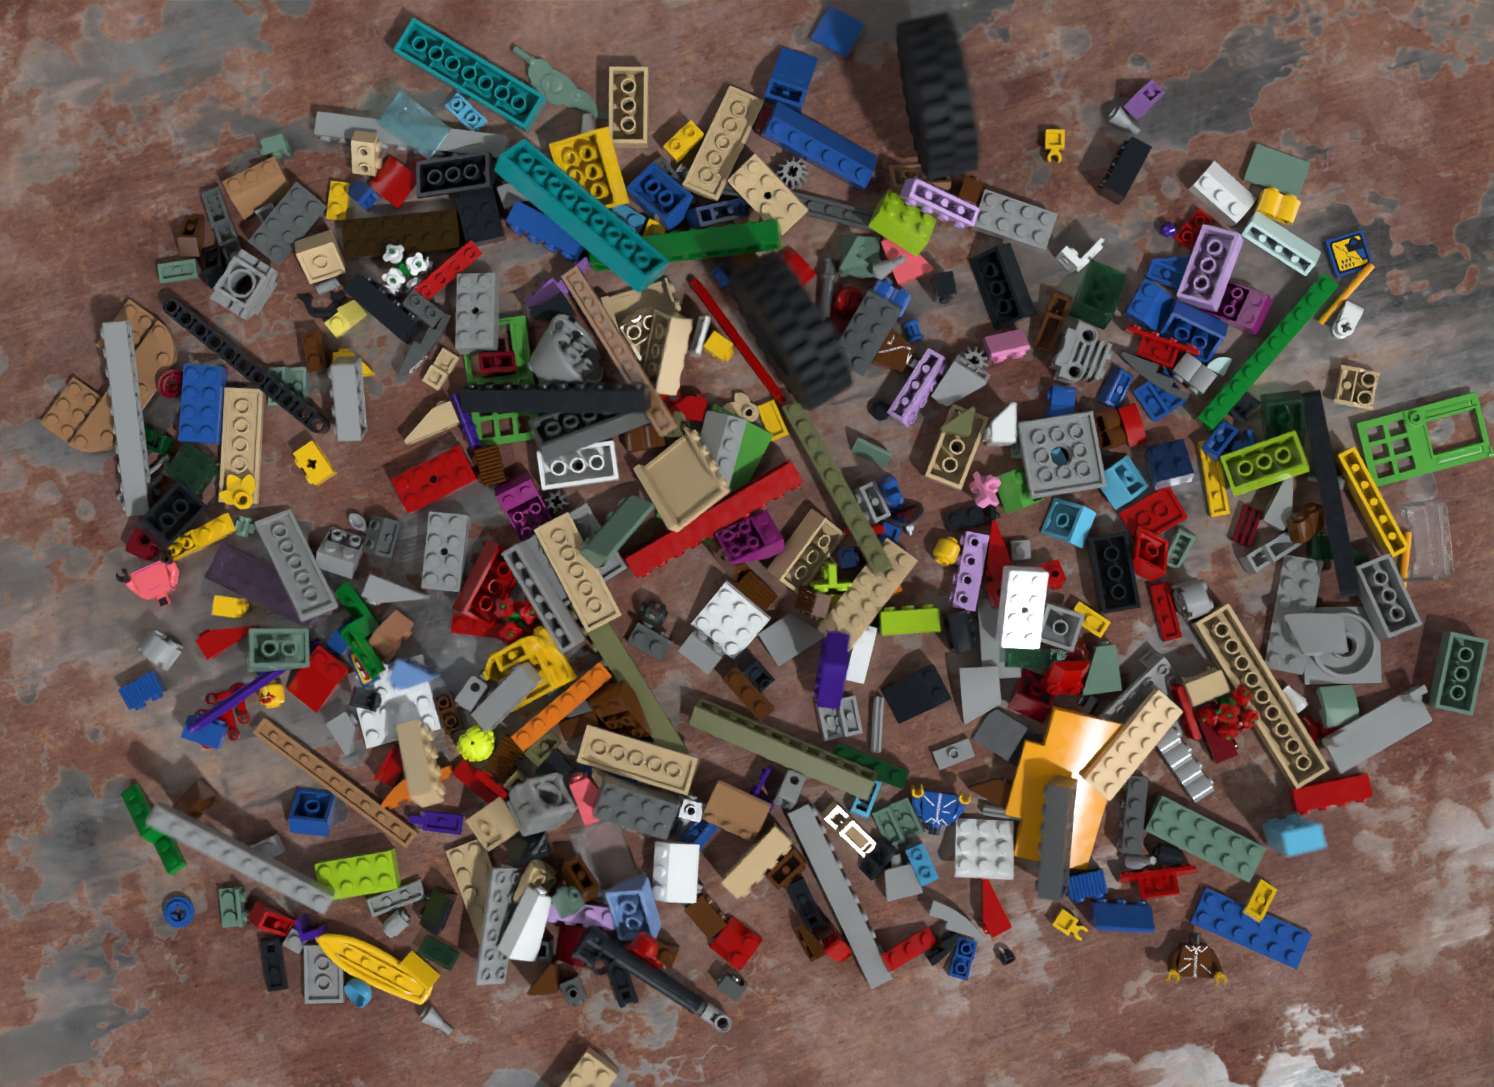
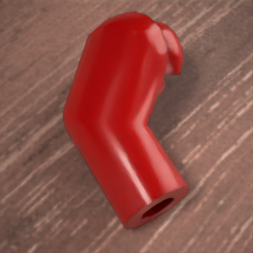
M1307 715L1301 719V722L1307 728V732L1315 744L1319 741L1320 729L1311 717Z

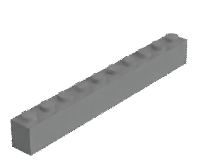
M317 111L314 134L322 142L330 143L331 140H336L343 145H350L355 130L378 133V141H381L382 150H387L388 147L395 148L399 152L414 150L416 154L425 155L426 152H429L437 157L490 151L498 161L500 154L508 150L509 138L506 135Z
M131 321L102 323L101 337L105 342L103 355L107 358L105 371L110 382L108 394L112 398L110 411L111 415L114 416L113 433L117 438L115 451L119 455L118 472L122 478L120 490L124 494L122 507L123 511L126 512V516L145 515L154 506L132 323Z
M161 801L158 802L146 823L322 914H325L334 898V890Z
M807 802L788 811V816L871 989L892 980L891 973L893 971H887L880 957V954L884 951L881 945H876L874 938L877 936L873 928H868L865 922L868 918L864 909L860 911L857 905L860 901L856 892L851 893L849 886L852 884L847 874L843 876L840 870L843 868L839 857L835 858L832 853L835 849L831 840L827 841L824 836L827 832L823 823L818 824L815 818L818 816L814 805L810 806Z

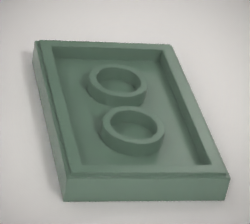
M1256 144L1243 181L1268 189V187L1278 189L1282 195L1291 194L1298 199L1311 163Z

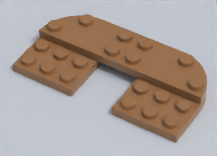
M129 299L113 322L131 321L143 411L157 391L156 380H159L160 374L166 372V369L172 370L176 367L178 352L176 339L168 326ZM102 337L96 344V346L101 350H103V347H105V342ZM76 377L71 379L40 423L67 442L69 446L80 451L90 453L109 451L115 448L117 443L116 435L113 433L114 416L111 415L110 411L112 398L109 396L108 390L104 396H101Z

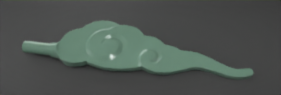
M517 45L514 47L512 52L529 65L528 76L531 80L532 89L543 94L550 103L554 105L564 104L568 108H577L580 111L593 114L596 118L609 120V114L601 111L590 95L578 89L567 76L552 69L547 61L536 59Z

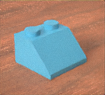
M1126 455L1104 470L1107 486L1100 489L1106 495L1108 502L1116 510L1138 496L1149 485L1130 457Z
M1054 497L1041 533L1083 549L1096 512L1085 506Z

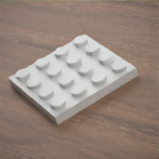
M423 654L410 657V659L425 665ZM396 661L384 664L386 670L380 675L381 679L365 687V689L374 690L381 694L382 702L380 707L377 708L376 713L356 707L366 748L399 740L396 725L419 719L432 731L442 729L440 718L432 699L434 695L430 681L398 690L391 686V682L387 681ZM356 672L347 674L352 692L354 686L363 688Z

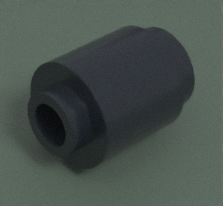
M1161 842L1154 846L1152 856L1156 858L1157 862L1173 866L1181 863L1183 851L1177 846Z

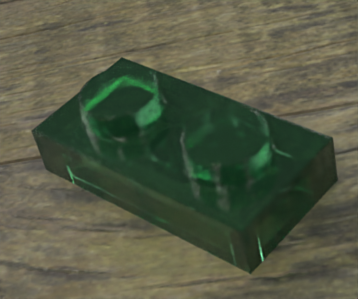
M426 935L417 951L418 954L448 971L452 970L461 954L429 935Z

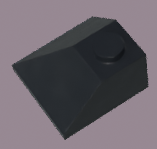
M562 291L529 311L534 320L549 324L559 314L569 316L567 319L571 322H574V318L577 317Z

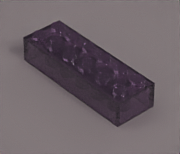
M228 543L220 544L205 578L306 628L314 627L319 615L302 622L300 621L273 565Z

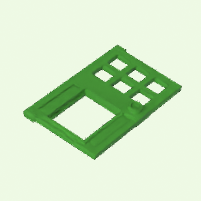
M526 315L499 319V325L510 324L512 347L515 352L517 365L516 374L492 378L473 377L471 358L476 354H464L467 383L477 382V384L495 382V384L513 382V384L531 382L535 384L534 373L528 367V362L531 361V349ZM471 412L472 422L477 427L476 432L482 444L478 448L493 444L499 445L533 440L531 432L519 433L518 417L530 415L532 420L539 417V413H493V415L480 417V413ZM512 418L514 434L501 436L499 420ZM494 420L495 437L483 438L481 422Z
M1477 392L1355 423L1366 468L1377 487L1484 458L1494 457ZM1473 410L1481 441L1433 453L1426 422ZM1403 420L1405 433L1390 436L1388 423ZM1381 425L1384 438L1369 442L1366 429ZM1407 438L1410 451L1395 454L1392 441ZM1386 443L1389 456L1373 460L1371 447ZM1411 456L1414 469L1399 473L1396 460ZM1390 461L1393 474L1378 478L1375 465Z

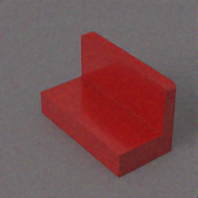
M396 744L391 747L374 778L375 781L380 780L392 788L395 787L404 771L399 745Z

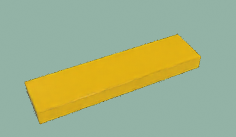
M1207 440L1198 441L1209 516L1230 514L1221 458L1217 463L1214 462L1201 449Z

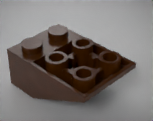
M625 680L602 686L593 693L588 706L610 731L636 739L652 734L636 692Z
M201 778L196 780L172 807L199 820L203 816L201 812L206 808H210L216 802L215 797L218 793Z

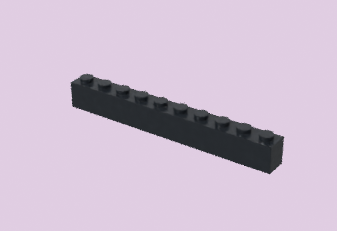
M469 382L459 390L462 412L647 413L652 407L650 385L643 384L642 382L624 384L623 382H615L613 384H605V382H596L594 384H587L586 382H578L576 384H568V382L550 384L549 382H541L539 384H532L531 382L513 384V382L495 384V382L484 384Z

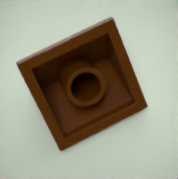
M556 956L533 982L526 994L529 996L557 994L560 988L559 961Z

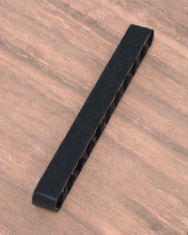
M175 298L164 300L162 308L168 316L314 433L326 434L329 432L331 424L326 417L189 306ZM176 303L177 308L172 312V306ZM191 315V321L186 323L187 316ZM205 326L206 332L201 335V328ZM219 338L220 344L218 347H216L215 341ZM234 350L235 355L230 359L229 353ZM249 362V368L245 371L244 364ZM263 373L264 379L262 382H259L258 377ZM278 385V392L273 394V387ZM289 397L293 398V403L291 406H288L287 400ZM307 409L308 414L303 418L302 411ZM321 420L323 425L322 428L318 430L316 424L318 421Z
M1320 390L1300 393L1340 597L1360 595Z

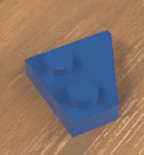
M1191 255L1188 257L1152 259L1145 278L1178 291Z

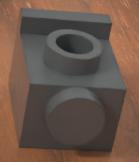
M722 972L717 979V982H719L717 988L736 1002L747 988V982L741 983V979L734 973L730 975L727 972Z
M579 974L560 982L559 986L568 1005L573 1004L576 1007L584 1003L583 999L587 997V993ZM575 990L577 992V995L572 996L570 994V991Z

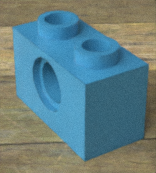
M921 840L904 848L921 886L939 879Z

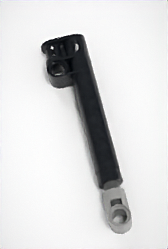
M594 925L588 927L570 955V958L574 959L576 957L584 963V966L598 976L605 975L615 963L690 1013H698V1017L715 1027L719 1032H726L731 1027V1019L726 1012L716 1008L709 1002L704 1003L702 996L695 994L694 991L632 950L626 948ZM598 961L605 962L604 967L601 969H596L595 964ZM719 1018H726L724 1024H717Z

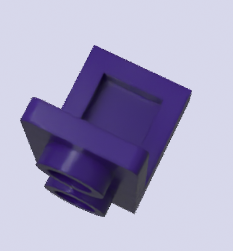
M770 766L766 769L762 768L758 779H760L757 786L753 785L749 793L772 804L769 812L772 811L774 803L758 794L772 769Z

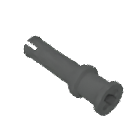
M822 258L824 265L823 273L820 274L822 289L819 306L823 311V317H830L834 281L837 280L836 267L839 260Z

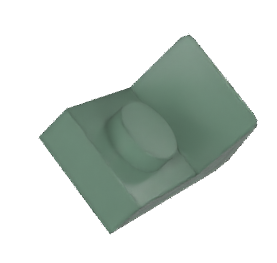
M857 236L839 268V274L843 275L868 268L869 263L857 257V255L861 256L866 246L863 245L864 238Z

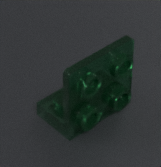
M185 442L164 472L177 482L180 480L195 495L201 496L219 472L221 463L207 456L190 442Z

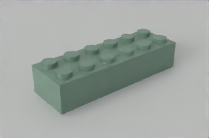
M1157 794L1144 820L1143 830L1249 883L1266 850V847L1160 794Z

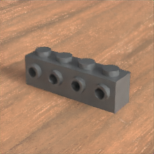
M1132 774L1122 786L1123 798L1121 797L1120 799L1121 817L1118 818L1119 836L1116 837V848L1121 853L1141 855L1149 779L1143 775Z

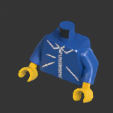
M922 784L918 790L914 788V785L911 786L914 811L917 817L921 818L922 822L930 823L928 834L940 835L941 825L950 826L951 822H955L971 800V793L968 796H963V790L960 791L958 796L953 793L925 790Z

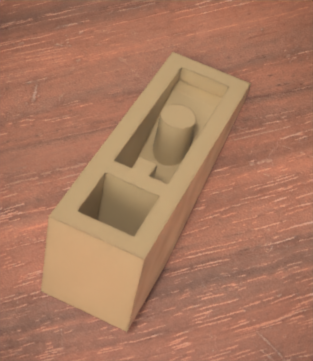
M443 400L436 403L437 406L430 410L404 440L405 444L411 445L460 425L461 423L453 402Z

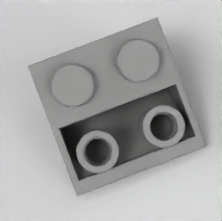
M331 526L317 550L316 562L319 568L352 579L359 567L366 537Z

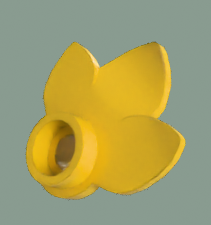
M248 474L242 480L237 476L228 475L226 482L227 490L219 493L221 500L227 505H235L239 509H248L253 503L252 494L256 490L253 476ZM243 496L247 499L244 504L241 502Z

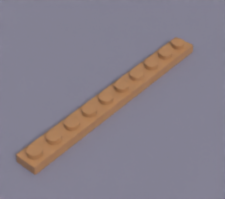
M576 265L562 275V279L628 384L642 382L643 384L650 385L652 407L646 414L661 437L665 436L678 427L676 421L580 267Z
M263 718L254 730V735L403 847L407 848L419 833L386 807L382 808L381 803L268 718Z

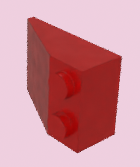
M324 644L318 645L309 656V667L299 670L287 690L315 713H318L353 668Z

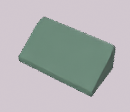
M861 438L856 439L851 450L853 453L882 467L887 466L892 456L891 452Z

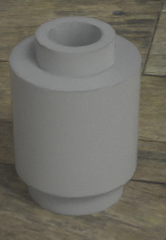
M398 909L384 921L382 930L390 938L398 936L411 924L409 920L411 917L405 910L401 911Z

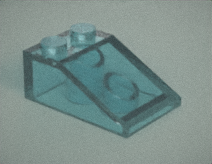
M399 91L378 121L382 129L428 160H430L451 130L450 127L401 91Z

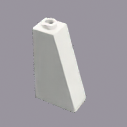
M527 886L499 944L498 950L509 959L533 962L537 960L552 898L543 887L536 886L534 888Z

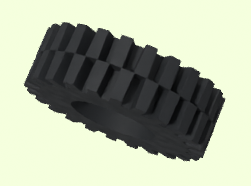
M948 12L898 22V27H896V43L898 47L897 57L900 64L899 73L903 83L902 93L906 101L905 109L906 114L909 116L910 132L913 134V145L915 151H917V158L923 175L925 174L926 180L978 169L980 146L977 139L979 131L975 122V118H977L976 108L972 101L974 94L969 84L970 73L968 66L965 65L964 48L961 47L959 31H956V23L954 19L952 20V15Z
M775 250L769 251L729 275V288L733 292L732 296L739 306L738 310L741 316L747 321L746 326L756 338L757 346L763 350L765 359L769 365L773 366L780 381L783 380L786 390L790 394L792 393L795 401L801 404L804 410L811 412L853 386L854 380L851 377L853 374L847 365L849 364L848 359L840 350L842 346L839 340L832 334L834 330L831 324L825 321L819 304H815L812 299L811 291L807 286H803L801 277L796 271L793 272L790 263L784 260L780 253H776Z

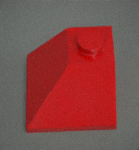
M1140 526L1136 529L1133 563L1136 575L1151 582L1166 574L1169 541Z

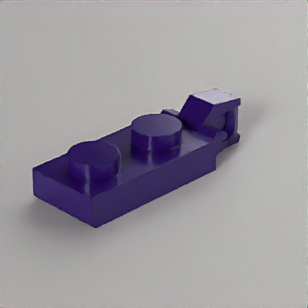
M426 810L420 811V815L411 814L409 823L419 824L418 828L423 831L461 835L464 815Z

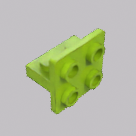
M823 561V566L820 567L821 578L823 577L824 580L809 581V585L817 590V592H827L828 588H834L836 591L848 590L847 587H852V582L848 579H837L836 564L832 561Z

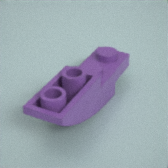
M586 257L583 259L579 258L573 264V267L579 266L583 273L591 267L590 261ZM561 276L558 283L553 278L550 280L546 279L540 285L541 289L537 293L532 292L526 298L527 302L525 305L528 309H534L561 291L565 297L569 296L571 292Z

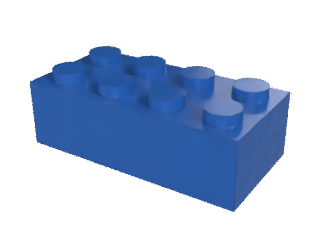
M516 200L506 219L511 232L518 236L526 235L530 242L536 245L541 243L545 246L546 250L554 254L556 251L559 252L562 258L569 262L577 261L581 257L585 247L548 216Z
M184 364L178 441L222 445L224 389L227 387L228 378L227 368Z

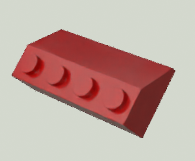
M487 540L452 609L492 629L498 618L495 615V601L497 599L507 600L517 579L502 555L508 549Z

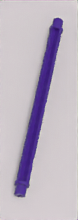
M318 637L313 641H309V655L313 653L318 645H322ZM287 670L263 672L252 682L247 683L215 705L211 710L193 720V723L187 726V729L191 734L197 730L200 731L217 717L235 707Z

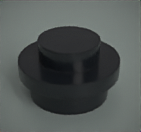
M876 402L872 406L871 414L876 420L883 421L889 417L887 411L890 407L885 402Z

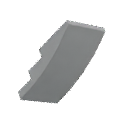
M977 599L981 667L999 666V679L1020 678V648L1001 647L995 641L999 613L998 607L992 609L989 599Z

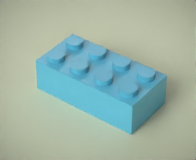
M1297 813L1288 814L1285 819L1281 820L1279 818H1271L1267 820L1268 823L1262 824L1267 846L1286 856L1326 847L1321 824Z

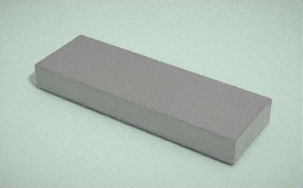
M418 879L402 885L398 889L389 890L367 898L366 901L373 918L427 897V893L422 879Z

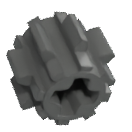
M560 490L556 494L550 492V499H545L550 504L547 509L554 508L555 514H557L558 509L565 512L564 506L570 504L565 502L568 495L561 496ZM557 497H559V500L562 501V504H558V506L556 507V504L553 503V500H556Z

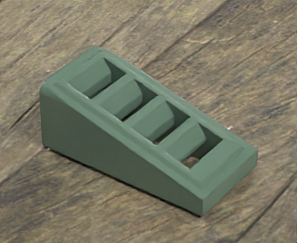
M1177 526L1169 543L1168 558L1172 556L1178 559V561L1174 562L1167 558L1168 566L1179 571L1196 539L1194 533ZM1180 535L1187 537V541L1179 538ZM1177 542H1179V543H1181V544H1183V545H1185V546H1184V548H1182V547H1180V546H1178V545H1175V544H1176ZM1175 549L1182 553L1181 555H1178L1172 552V550Z

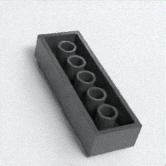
M548 413L528 421L532 438L544 462L651 423L646 413Z
M1055 775L1051 781L1049 780L1048 785L1044 787L1043 796L1046 797V805L1043 804L1042 816L1045 817L1044 823L1040 827V835H1043V839L1038 847V854H1041V860L1038 861L1036 869L1039 873V880L1037 879L1035 882V891H1038L1037 898L1061 902L1068 891L1078 778Z

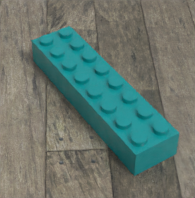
M412 18L393 50L397 57L527 134L547 102L543 94L415 18Z

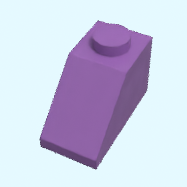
M1150 80L1132 97L1124 108L1130 116L1138 120L1165 92L1153 80Z

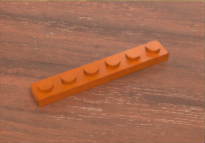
M599 662L511 738L524 752L613 676Z

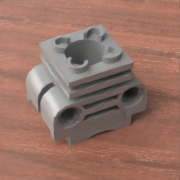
M241 249L237 257H233L225 273L218 280L213 288L215 291L210 298L244 320H249L253 314L258 316L278 285L275 282L278 272ZM252 278V289L247 294L242 295V283Z
M1080 321L1077 327L1067 328L1061 335L1058 352L1052 359L1049 367L1056 370L1053 380L1066 385L1074 384L1080 379L1082 381L1090 379L1088 382L1090 384L1099 381L1105 374L1106 368H1104L1106 360L1111 358L1113 350L1110 348L1112 344L1107 343L1104 345L1105 341L1103 340L1096 343L1098 339L1097 330L1093 326ZM1083 334L1088 337V341L1083 339ZM1069 370L1074 372V377L1070 376Z
M557 772L540 778L527 779L524 784L516 785L509 793L511 799L507 802V805L522 836L554 829L559 821L567 819L579 808L577 804H574L570 795L567 794L568 791L562 781L563 775H559Z

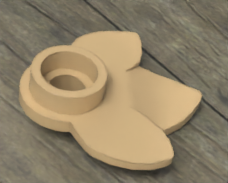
M735 393L734 402L727 403L722 407L748 422H753L759 417V408L751 403L749 397L744 393ZM748 409L752 410L751 416H748L746 413Z

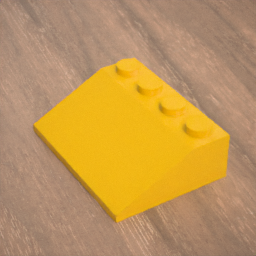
M608 127L549 144L554 164L607 209L630 203Z

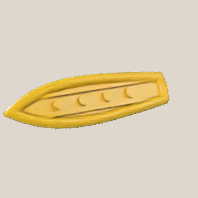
M330 933L315 938L323 952L338 967L375 988L418 1005L424 1004L432 992L433 985L427 991L398 966L401 963L400 960L368 942L346 935Z

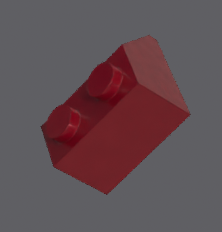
M1023 668L1007 708L1043 723L1052 710L1055 696L1047 693L1042 688V675Z
M562 921L557 959L573 966L587 968L576 957L574 959L570 958L573 949L588 929L583 927V924L567 925Z

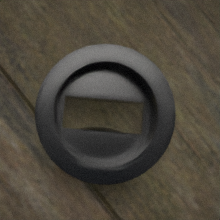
M1004 949V954L1002 952L999 953V959L1003 966L1012 963L1016 959L1014 953L1009 949Z

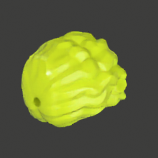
M475 724L459 738L456 748L465 760L469 759L471 762H480L488 759L493 754L497 740L493 729L485 732L479 724Z

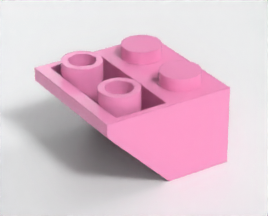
M1023 329L987 336L983 339L986 356H988L987 361H993V364L1003 362L1007 357H1012V359L1021 358L1030 349Z

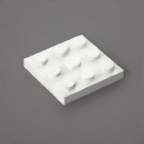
M726 581L691 625L698 631L705 633L710 641L720 645L723 648L722 651L734 659L750 644L771 617L731 583Z
M957 818L955 821L954 877L1013 880L1014 821Z

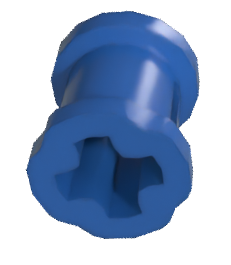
M721 264L710 273L720 284L719 287L721 289L729 285V274L724 269V264Z
M918 319L902 325L906 329L909 338L907 341L909 343L924 338V334H921L918 326Z

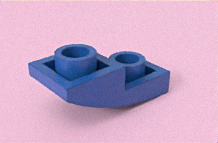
M958 938L948 976L968 980L971 963L974 960L976 941Z

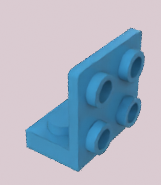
M625 204L609 208L613 214L638 235L648 220Z

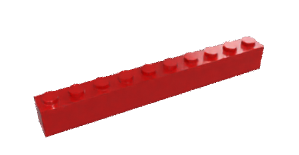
M788 459L718 500L678 533L668 529L625 554V561L636 578L640 576L642 578L646 577L655 567L661 568L668 563L667 560L682 556L685 553L684 551L690 547L691 549L696 548L703 539L713 538L717 531L734 525V521L749 517L751 515L750 512L755 509H763L768 505L767 502L783 497L784 492L799 488L803 480L791 459Z

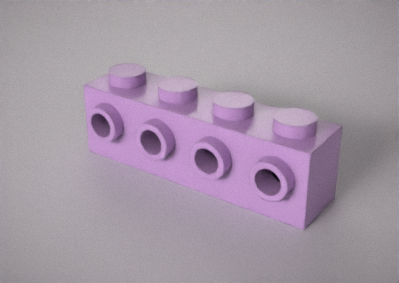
M917 178L906 179L899 198L905 200V204L912 207L918 206L924 213L938 215L937 219L953 222V226L959 229L974 227L980 208Z
M930 348L927 349L887 411L893 420L907 428L915 422L919 409L925 406L928 395L936 389L937 381L948 370L949 363L944 356Z
M968 531L961 535L959 546H962L961 554L958 555L955 565H958L957 573L954 572L952 584H955L954 591H950L948 600L951 603V607L970 611L976 610L989 535Z
M551 901L547 922L555 923L557 920H561L567 925L581 923L586 928L594 925L601 926L606 931H614V928L616 929L609 904L588 901L585 902L586 906L575 915L561 919Z

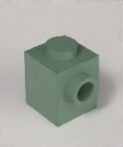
M563 886L556 890L557 894L551 898L561 919L575 915L586 906L576 886L568 888Z

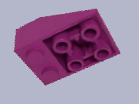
M1228 281L1218 311L1215 312L1201 308L1200 311L1227 323L1235 329L1257 336L1273 301L1269 294Z
M529 471L494 488L496 497L521 542L535 535L534 529L553 520Z
M767 510L715 533L731 565L767 559L785 551L784 539Z

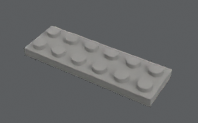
M291 509L255 521L254 526L300 621L302 622L336 609L338 604Z
M1284 555L1265 664L1269 669L1303 675L1307 655H1301L1297 643L1290 634L1292 631L1287 621H1283L1282 616L1286 614L1315 612L1324 561Z

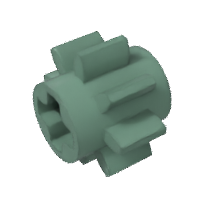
M238 515L237 520L232 519L236 528L233 534L248 537V533H254L255 526L251 524V518Z

